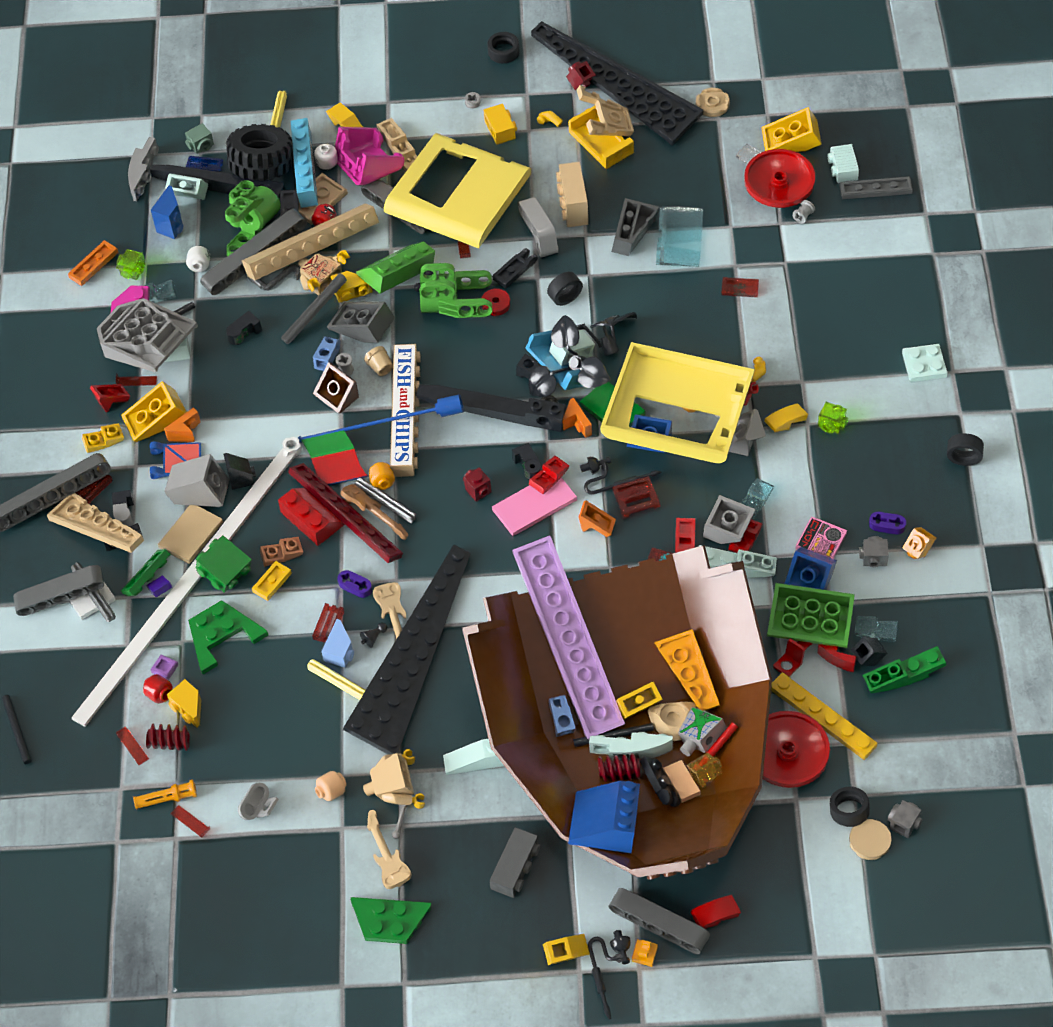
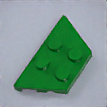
M351 897L350 899L365 941L408 944L413 936V932L419 928L422 919L432 908L431 903L358 897Z

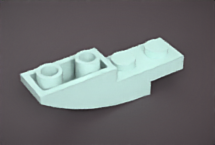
M705 546L710 568L743 561L747 578L775 575L776 557L740 549L737 553Z
M632 732L631 739L624 737L610 738L603 735L590 736V753L609 755L611 761H613L614 755H617L619 760H621L623 754L629 760L631 753L635 755L636 759L639 755V761L644 756L655 758L673 749V736L647 734L645 732Z

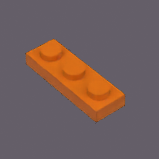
M104 240L68 273L69 278L83 286L118 254V249Z

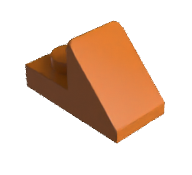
M572 398L563 417V430L575 426L579 433L582 432L585 438L592 435V424L575 399Z
M192 408L165 427L167 440L173 442H194L195 439L191 429L196 428L201 423L198 411Z
M585 500L579 514V521L583 532L593 528L606 537L611 535L616 519Z

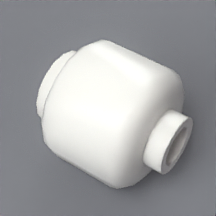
M321 144L315 149V162L319 168L331 169L336 166L338 157L333 145Z
M202 246L192 247L187 254L186 264L188 268L194 272L207 270L210 263L209 251Z

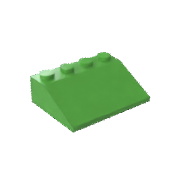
M776 583L767 636L783 639L791 638L796 641L847 648L855 594Z

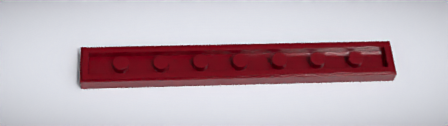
M304 463L289 468L288 473L387 563L402 558L403 552Z

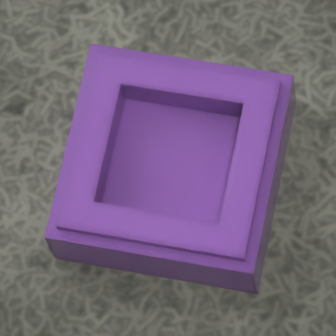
M161 654L150 669L151 673L159 674L169 680L178 667V662Z

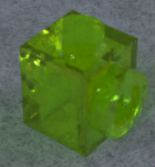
M126 249L124 254H120L116 269L120 271V275L127 279L137 280L139 275L144 272L146 265L143 253Z
M826 401L818 416V426L827 433L835 432L839 434L841 428H845L848 422V417H846L847 409Z

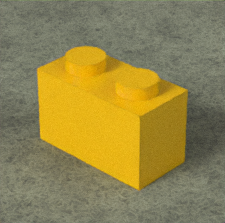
M503 103L483 109L484 121L496 145L516 139V123L511 121V114L508 109H505Z
M651 682L618 698L616 702L622 718L625 720L659 703L662 697L654 682Z

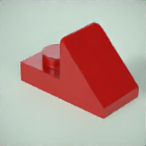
M121 384L91 385L90 387L95 398L106 413L113 402H127L130 397Z

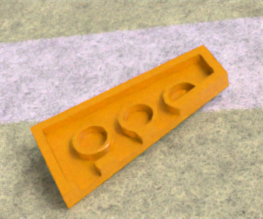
M693 629L654 642L698 709L707 711L720 706Z

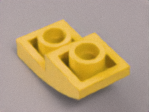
M797 403L772 413L765 418L764 422L774 432L790 429L792 423L807 420L808 413Z
M119 423L101 426V430L98 432L82 434V440L86 452L90 453L117 444L124 440V436Z

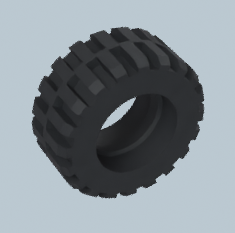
M266 124L242 126L241 129H236L227 138V165L236 176L239 175L243 179L248 178L252 181L272 180L275 177H281L282 174L285 175L293 165L292 137L286 130L284 131L280 127L277 128L275 125Z

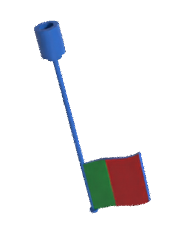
M460 394L437 399L435 408L305 437L299 436L298 439L309 452L317 476L327 485L351 481L360 477H368V475L362 469L355 448L345 431L436 411L437 415L440 414L441 417L464 413L463 401Z

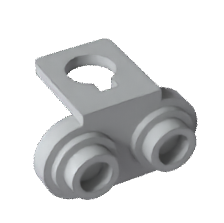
M255 783L251 785L239 804L238 813L244 820L268 816L279 799L277 797L268 799V787L264 783Z

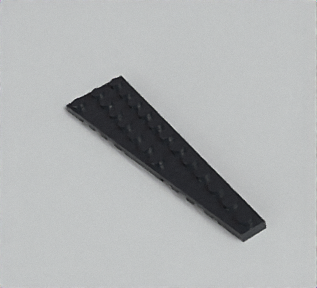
M542 21L531 30L532 37L568 65L572 66L578 61L581 63L587 61L596 74L590 82L618 104L627 108L632 115L672 146L703 115V109Z
M456 545L452 546L344 725V731L386 754L399 752L471 553Z

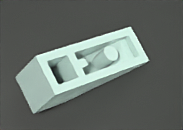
M489 739L477 741L443 755L446 775L504 766L491 750Z

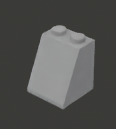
M208 454L172 465L164 492L174 504L220 507L223 506L230 479L213 456Z

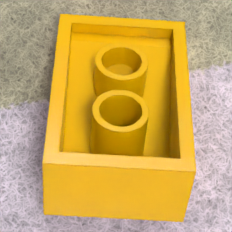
M809 107L761 127L765 151L787 149L800 152L821 145L818 122Z
M162 381L121 416L133 440L138 442L165 431V427L187 411L176 390Z

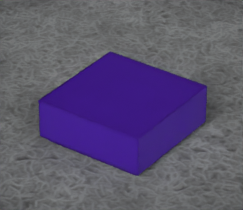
M163 575L146 585L155 597L172 588L171 583Z

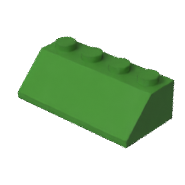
M424 241L412 244L356 271V274L381 294L421 274V267L423 265L434 263L435 250Z

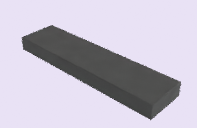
M910 176L840 182L842 199L912 194L913 192Z

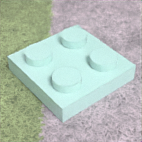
M939 344L904 348L902 350L910 382L947 377V370Z

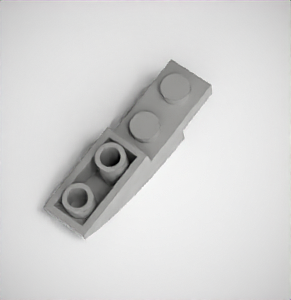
M152 137L147 139L142 149L135 148L129 164V186L133 200L136 202L140 195L143 194L146 184L150 182L151 173L149 168L154 156H157L159 151L156 139Z

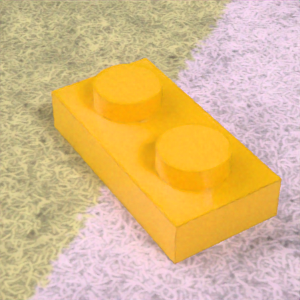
M275 561L252 587L253 593L269 601L292 574L291 569Z

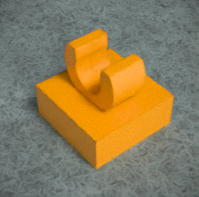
M637 939L632 962L653 967L658 944Z

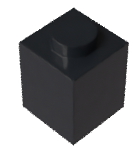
M863 637L851 649L859 663L866 666H875L888 654L879 640L871 637Z

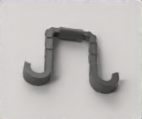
M296 264L287 266L268 284H265L261 279L253 280L249 277L248 279L259 288L270 290L293 271L296 272V280L300 279V267Z

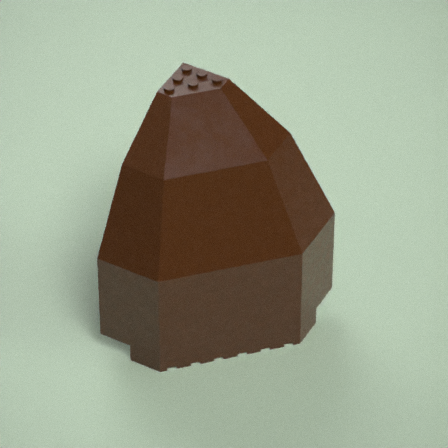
M705 545L665 555L666 559L661 561H655V558L639 561V566L628 568V565L610 568V573L602 575L600 571L583 575L584 579L573 581V578H568L615 700L654 682L662 697V700L655 705L693 702L654 644V642L693 629L720 706L705 712L722 718L726 727L732 722L738 726L736 731L700 774H697L693 768L706 753L695 749L690 756H686L680 750L684 744L682 739L673 741V749L655 757L661 762L662 770L664 767L682 760L700 790L699 796L683 803L680 801L677 807H672L670 804H662L641 764L640 779H637L636 775L633 774L632 780H629L627 774H625V782L631 781L640 784L632 853L578 846L636 877L647 876L648 880L658 878L663 873L664 877L676 875L677 872H681V874L694 872V869L707 867L706 865L719 862L718 858L727 855L762 788L772 677L743 561L710 568ZM517 591L485 597L483 601L488 622L463 627L462 630L491 750L562 839L569 841L576 792L613 783L611 776L608 777L607 782H604L603 777L599 779L598 757L601 756L603 762H605L606 756L609 755L590 753L589 744L574 747L573 739L586 736L529 592L518 594ZM565 695L576 729L574 733L556 737L549 699ZM649 708L625 719L624 725L606 732L652 723L648 714ZM655 728L654 731L645 732L647 734H659ZM631 735L624 738L631 739ZM617 775L614 782L621 781L619 775Z

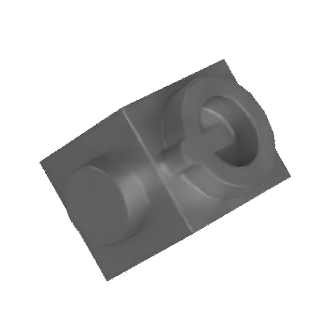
M879 536L864 539L863 547H859V558L863 559V566H887L889 556L887 539H882Z
M902 800L900 805L895 804L888 816V821H890L889 829L909 838L913 829L917 830L922 822V818H920L921 809L914 803H907Z

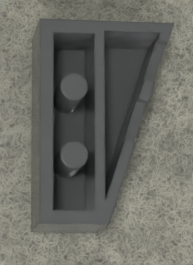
M625 198L611 252L629 256L655 222L659 206Z

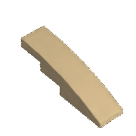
M392 118L376 124L392 153H401L404 156L403 169L407 171L417 158L415 149L407 141L406 134Z

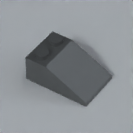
M344 302L327 328L364 343H378L395 317L386 302Z

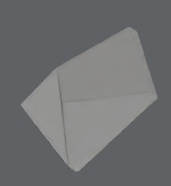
M757 409L740 415L729 452L748 456L753 441L766 436Z

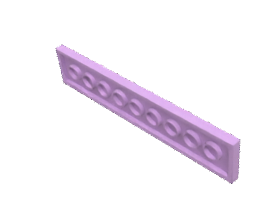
M551 536L513 549L512 552L585 736L589 739L590 736H596L624 725L621 712Z

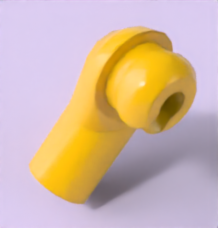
M553 111L541 112L537 117L539 124L551 121L559 127L563 122Z
M760 356L753 360L754 374L751 382H756L766 373V363Z

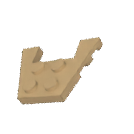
M579 85L577 89L579 100L594 104L600 120L599 122L589 119L586 125L590 135L631 136L634 129L627 108L610 99L605 101L600 98L598 93L593 91L591 94L585 91L586 87Z

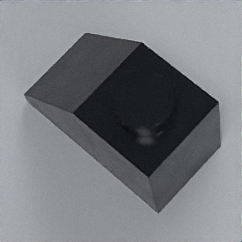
M224 453L232 490L254 485L253 477H256L254 466H250L249 460Z

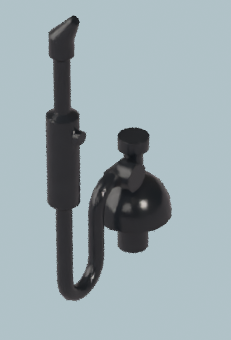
M608 456L600 461L595 457H587L588 463L580 465L581 472L590 470L592 475L599 471L600 465L602 471H604L602 476L585 482L584 490L591 495L613 488L619 489L638 483V480L651 476L654 477L662 473L661 471L654 470L648 474L638 477L635 475L616 481L613 485L590 491L588 489L590 483L602 480L607 476L608 465L606 463L611 464L610 457Z
M621 930L614 931L615 938L610 941L611 948L618 953L614 957L608 955L605 941L601 937H593L588 942L597 992L602 998L604 1013L609 1020L611 1019V1011L606 1001V989L600 968L596 964L592 943L595 941L601 943L607 960L617 961L618 963L622 962L623 965L629 964L630 959L627 957L626 951L630 948L631 941L630 937L622 935Z

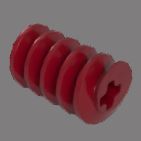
M152 723L146 734V748L149 749L152 745L154 749H158L160 746L162 750H165L168 746L170 750H174L176 746L177 750H182L184 747L188 751L190 734L187 726L184 725L182 731H180L178 725L172 730L171 725L168 724L166 730H164L162 724L156 729L155 724Z
M631 753L629 760L625 754L622 755L621 760H619L617 755H614L613 761H611L609 756H606L605 762H603L601 756L598 757L599 779L603 777L604 782H607L608 777L611 776L614 782L617 775H619L621 781H624L625 774H627L629 780H632L633 774L636 775L637 779H640L639 755L636 759L635 755Z

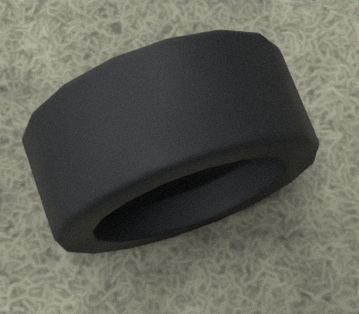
M495 33L487 42L488 55L494 62L501 64L514 61L519 55V40L512 33ZM500 44L513 46L508 51H497L494 49Z
M570 271L564 272L551 281L547 288V294L556 305L563 306L579 296L583 283L575 273Z
M962 433L956 434L948 440L947 457L951 462L962 466H971L978 464L983 459L984 443L978 436ZM960 448H967V449H971V450H973V451H962V450H959V449H960Z
M843 787L835 791L830 798V814L833 820L845 827H854L866 821L870 814L867 794L856 787ZM845 801H856L862 805L859 810L852 813H846L837 808L838 805Z

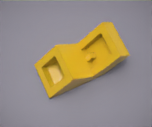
M338 103L326 111L334 126L339 124L341 127H363L356 115L342 103Z

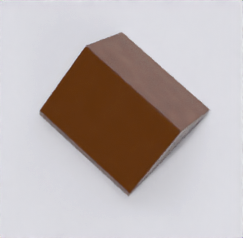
M328 362L313 394L337 413H342L359 398L357 382L331 362Z

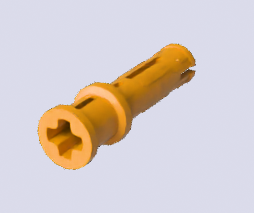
M192 779L188 783L173 784L171 788L135 796L133 799L137 810L171 800L179 802L183 798L191 796L195 798L197 797V791Z

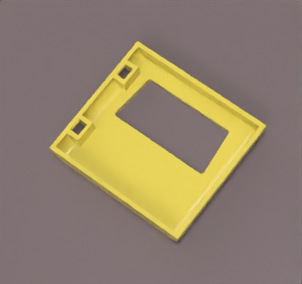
M435 133L388 195L384 204V212L480 248L530 177L531 168L514 161L508 163L504 161L503 157L465 143L457 144L456 140ZM442 150H446L447 154L461 159L464 156L477 159L443 207L439 208L410 194Z
M631 342L601 424V433L605 437L616 441L708 462L723 463L728 456L753 378L754 369ZM637 397L720 416L707 444L629 427L634 400Z

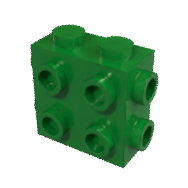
M222 535L219 539L215 538L210 543L209 549L206 552L202 551L197 556L195 568L201 577H206L211 581L215 589L222 590L225 593L228 589H233L241 576H246L249 573L252 559Z

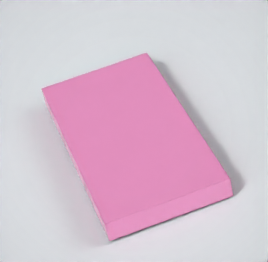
M561 477L544 494L529 485L492 506V510L511 535L515 536L577 501V496Z

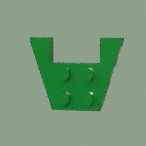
M222 600L188 620L202 674L218 666L217 661L209 650L242 630L253 644L269 636L265 628Z

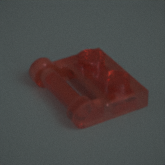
M649 476L613 486V493L623 518L645 509L660 507L659 499ZM650 497L651 499L629 507L626 506L627 503Z

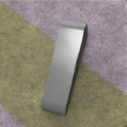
M536 197L519 201V212L535 237L539 256L542 258L558 253L554 226Z

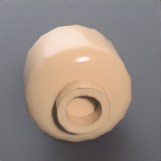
M329 771L317 778L315 792L319 798L332 801L344 794L345 787L347 786L346 780L341 773Z

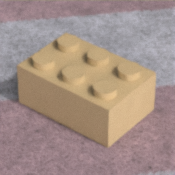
M580 162L559 164V172H556L557 192L562 196L559 197L560 207L564 209L562 210L563 221L566 220L567 227L588 225V202Z

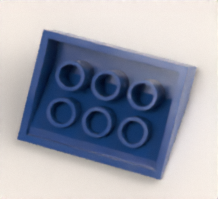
M617 781L577 791L568 844L632 853L640 784L631 781Z

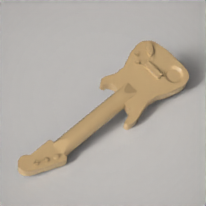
M392 582L375 587L373 597L381 606V617L384 619L386 614L390 615L397 639L402 631L398 614L406 619V612L400 603V585Z
M370 810L367 828L369 831H372L383 856L373 855L375 862L382 869L383 885L386 889L400 887L411 879V871L400 860L399 850L396 849L395 854L391 855L379 829L380 825L376 818L377 813L375 810Z

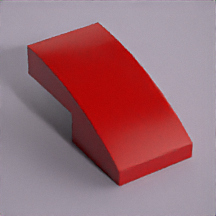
M554 456L543 464L540 472L530 478L529 485L544 494L569 469V465L557 456Z
M676 518L675 553L695 548V518Z
M751 519L741 541L730 543L728 550L735 553L739 549L750 551L763 524Z
M818 644L817 653L823 659L838 668L854 672L856 656L838 652L837 646Z
M732 895L712 900L691 910L696 924L704 929L717 926L720 921L738 917L741 913Z

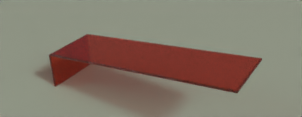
M458 241L460 258L471 257L469 245Z
M116 373L115 382L122 386L156 385L157 376L119 377Z
M126 726L116 732V735L138 765L149 759Z
M180 805L171 812V815L201 838L210 830V826L207 827Z

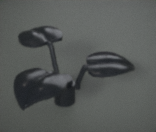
M631 312L622 316L614 315L592 324L590 328L602 326L605 337L600 338L601 342L585 323L576 326L578 330H586L598 344V347H602L605 356L619 351L615 342L617 340L615 338L614 326L626 318L637 319L636 312ZM605 326H610V327H611V334H610V335H608V332H607V329H606Z
M567 315L562 316L554 325L551 339L556 347H566L573 354L569 360V367L550 372L547 366L535 368L530 375L528 384L532 396L548 397L556 390L557 381L552 375L568 370H581L577 378L579 383L587 388L600 387L611 380L600 359L578 356V353L570 348V346L578 344L580 335L576 324Z

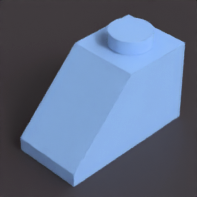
M336 619L321 652L325 662L346 668L348 661L351 662L353 659L354 650L341 620Z

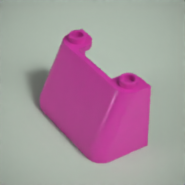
M339 127L335 143L338 157L337 164L356 185H367L400 170L404 166V156L401 153L387 155L380 148L383 143V135L377 128Z

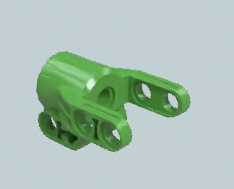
M244 180L229 193V203L231 205L225 211V219L233 227H240L241 231L227 245V257L233 253L231 250H237L246 243L240 241L246 240L248 242L261 232L264 226L280 211V200L271 189L264 186L256 187L253 182Z
M450 263L423 265L421 267V287L419 289L421 313L439 312L455 318L489 316L492 313V303L484 298L458 299L457 290L486 288L492 283L491 273L487 270L455 272L454 266ZM430 270L433 274L425 275L424 272ZM466 277L469 278L470 281L465 283L462 282L461 279ZM481 277H487L488 281L482 282L479 279ZM482 305H487L489 308L487 310H481L479 307ZM463 306H469L471 309L468 311H464L461 308Z

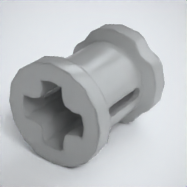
M803 200L798 210H794L792 216L797 222L803 224L807 221V217L814 213L815 206L810 201Z
M348 353L339 354L336 357L338 368L348 376L352 375L354 367L351 364V355Z

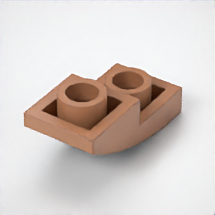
M299 537L280 539L279 544L260 546V554L264 566L272 565L275 561L282 563L303 554Z

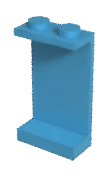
M552 330L534 333L530 336L526 349L542 366H547L550 372L569 367V364L561 366L549 352L552 344ZM579 369L552 375L564 390L584 387L577 378L581 371Z

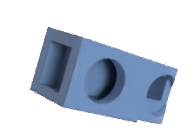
M326 336L323 338L313 356L314 369L324 371L328 362L333 363L340 349V340Z
M566 696L550 698L549 706L556 737L574 733L576 728Z

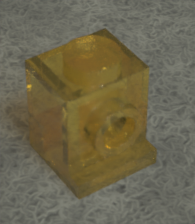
M708 752L687 764L693 780L703 789L706 787L705 783L714 780L722 773L720 760L717 757L714 758Z

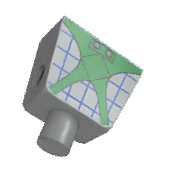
M692 707L678 733L684 743L680 748L681 752L686 756H690L695 749L706 753L726 730L727 727L723 719Z

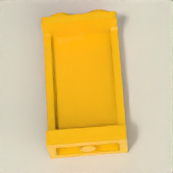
M595 105L574 116L568 122L569 133L605 169L634 153V141L630 137L625 140L622 136L589 134L586 125L589 119L600 122Z

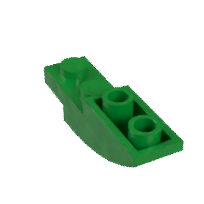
M938 646L902 662L898 659L864 674L863 678L870 692L878 693L904 687L929 677V673L947 665Z

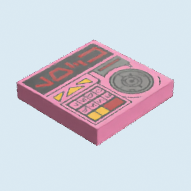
M811 516L795 549L803 547L834 559L847 534V530Z

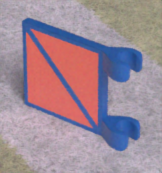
M151 442L150 452L152 455L163 452V468L157 466L150 467L151 479L169 476L172 465L201 457V442L169 444Z

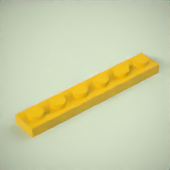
M783 672L772 682L771 691L800 713L813 718L822 726L824 731L863 760L877 747L878 743Z

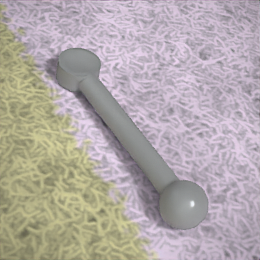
M402 805L396 830L392 833V837L395 839L400 837L399 830L408 805Z

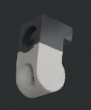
M131 490L112 492L114 518L122 522L123 525L131 526L133 520L129 506L134 505Z

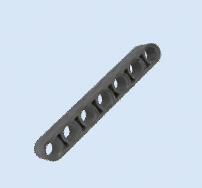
M290 209L205 273L200 283L212 295L219 294L246 273L242 260L294 237L306 227L307 220L296 209Z
M93 454L0 505V532L13 527L105 477L111 470L110 464L102 454Z

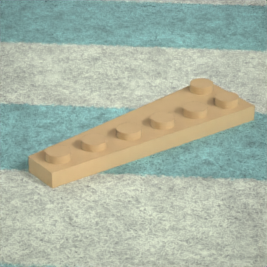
M75 493L64 498L47 514L49 521L130 553L144 541L141 534L127 525H123L119 520L110 518L109 514L106 512L102 513L98 510V507L95 505L91 506L85 499Z

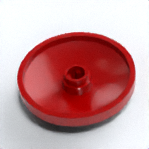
M771 149L757 154L749 161L745 169L744 183L750 196L759 203L776 208L791 207L801 203L810 196L815 185V171L812 164L803 155L787 149Z
M779 711L769 714L763 780L779 787L794 788L804 786L817 779L825 770L830 754L829 739L822 726L813 718L800 712Z

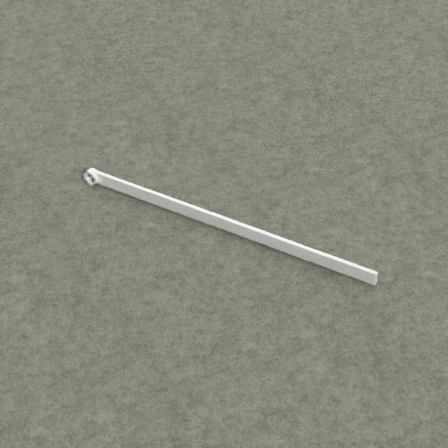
M291 437L283 441L281 451L202 551L206 552L209 549L210 543L215 538L219 539L222 535L229 541L233 538L292 460L301 453L302 447L298 438ZM293 445H295V448L293 449L288 448L289 446L292 447ZM196 559L72 716V720L85 727L202 578L195 568Z

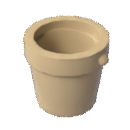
M377 346L365 355L364 361L379 376H384L393 369V363L383 346Z

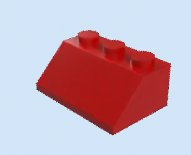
M292 488L278 499L281 513L317 546L345 525L305 488Z

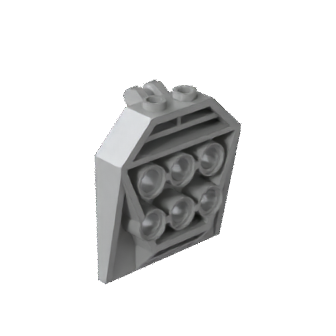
M142 298L118 305L97 327V332L105 358L157 372L164 361L198 325L197 322Z

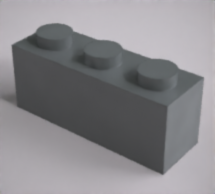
M514 828L489 880L491 890L514 898L516 892L521 891L524 883L522 879L525 874L530 872L531 860L533 856H537L540 850L537 835Z

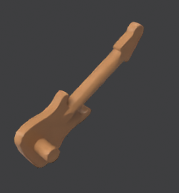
M355 484L345 486L340 494L348 504L353 502L362 511L368 509L391 527L401 539H407L408 533L403 526L381 511L382 505L371 499L363 489Z

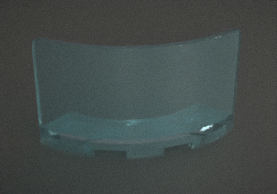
M660 207L659 232H662V238L658 237L656 265L699 267L703 222L702 208Z

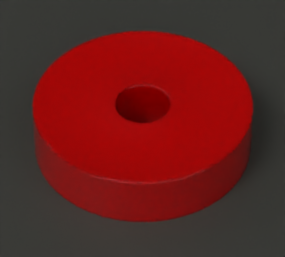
M502 289L488 290L482 296V298L492 303V313L490 314L492 316L502 315L510 308V296ZM482 305L483 310L489 308L487 305Z

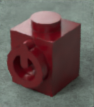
M578 61L568 68L569 73L566 78L572 87L577 90L579 85L588 87L591 84V79L596 74L587 61L583 63Z
M480 467L468 470L463 477L465 490L477 502L491 493V482Z

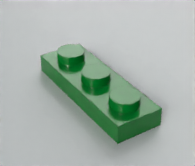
M166 549L157 550L123 587L121 592L125 596L138 595L143 589L142 586L154 578L155 571L167 563L166 559L171 554Z

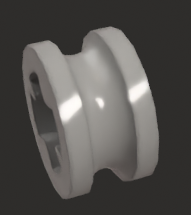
M476 92L468 93L465 96V105L468 108H477L480 105V95Z

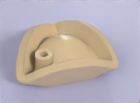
M694 702L659 704L649 707L648 714L659 734L673 736V741L681 740L678 734L679 729L692 707L696 708Z

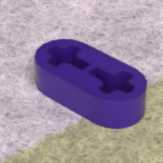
M874 512L870 516L869 526L872 530L878 532L902 534L906 529V519L897 514ZM876 519L880 520L879 524L876 523Z
M349 570L339 573L338 584L343 590L361 598H366L372 593V585L367 578Z

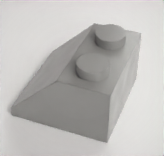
M719 495L704 526L703 537L719 544L740 542L755 509Z

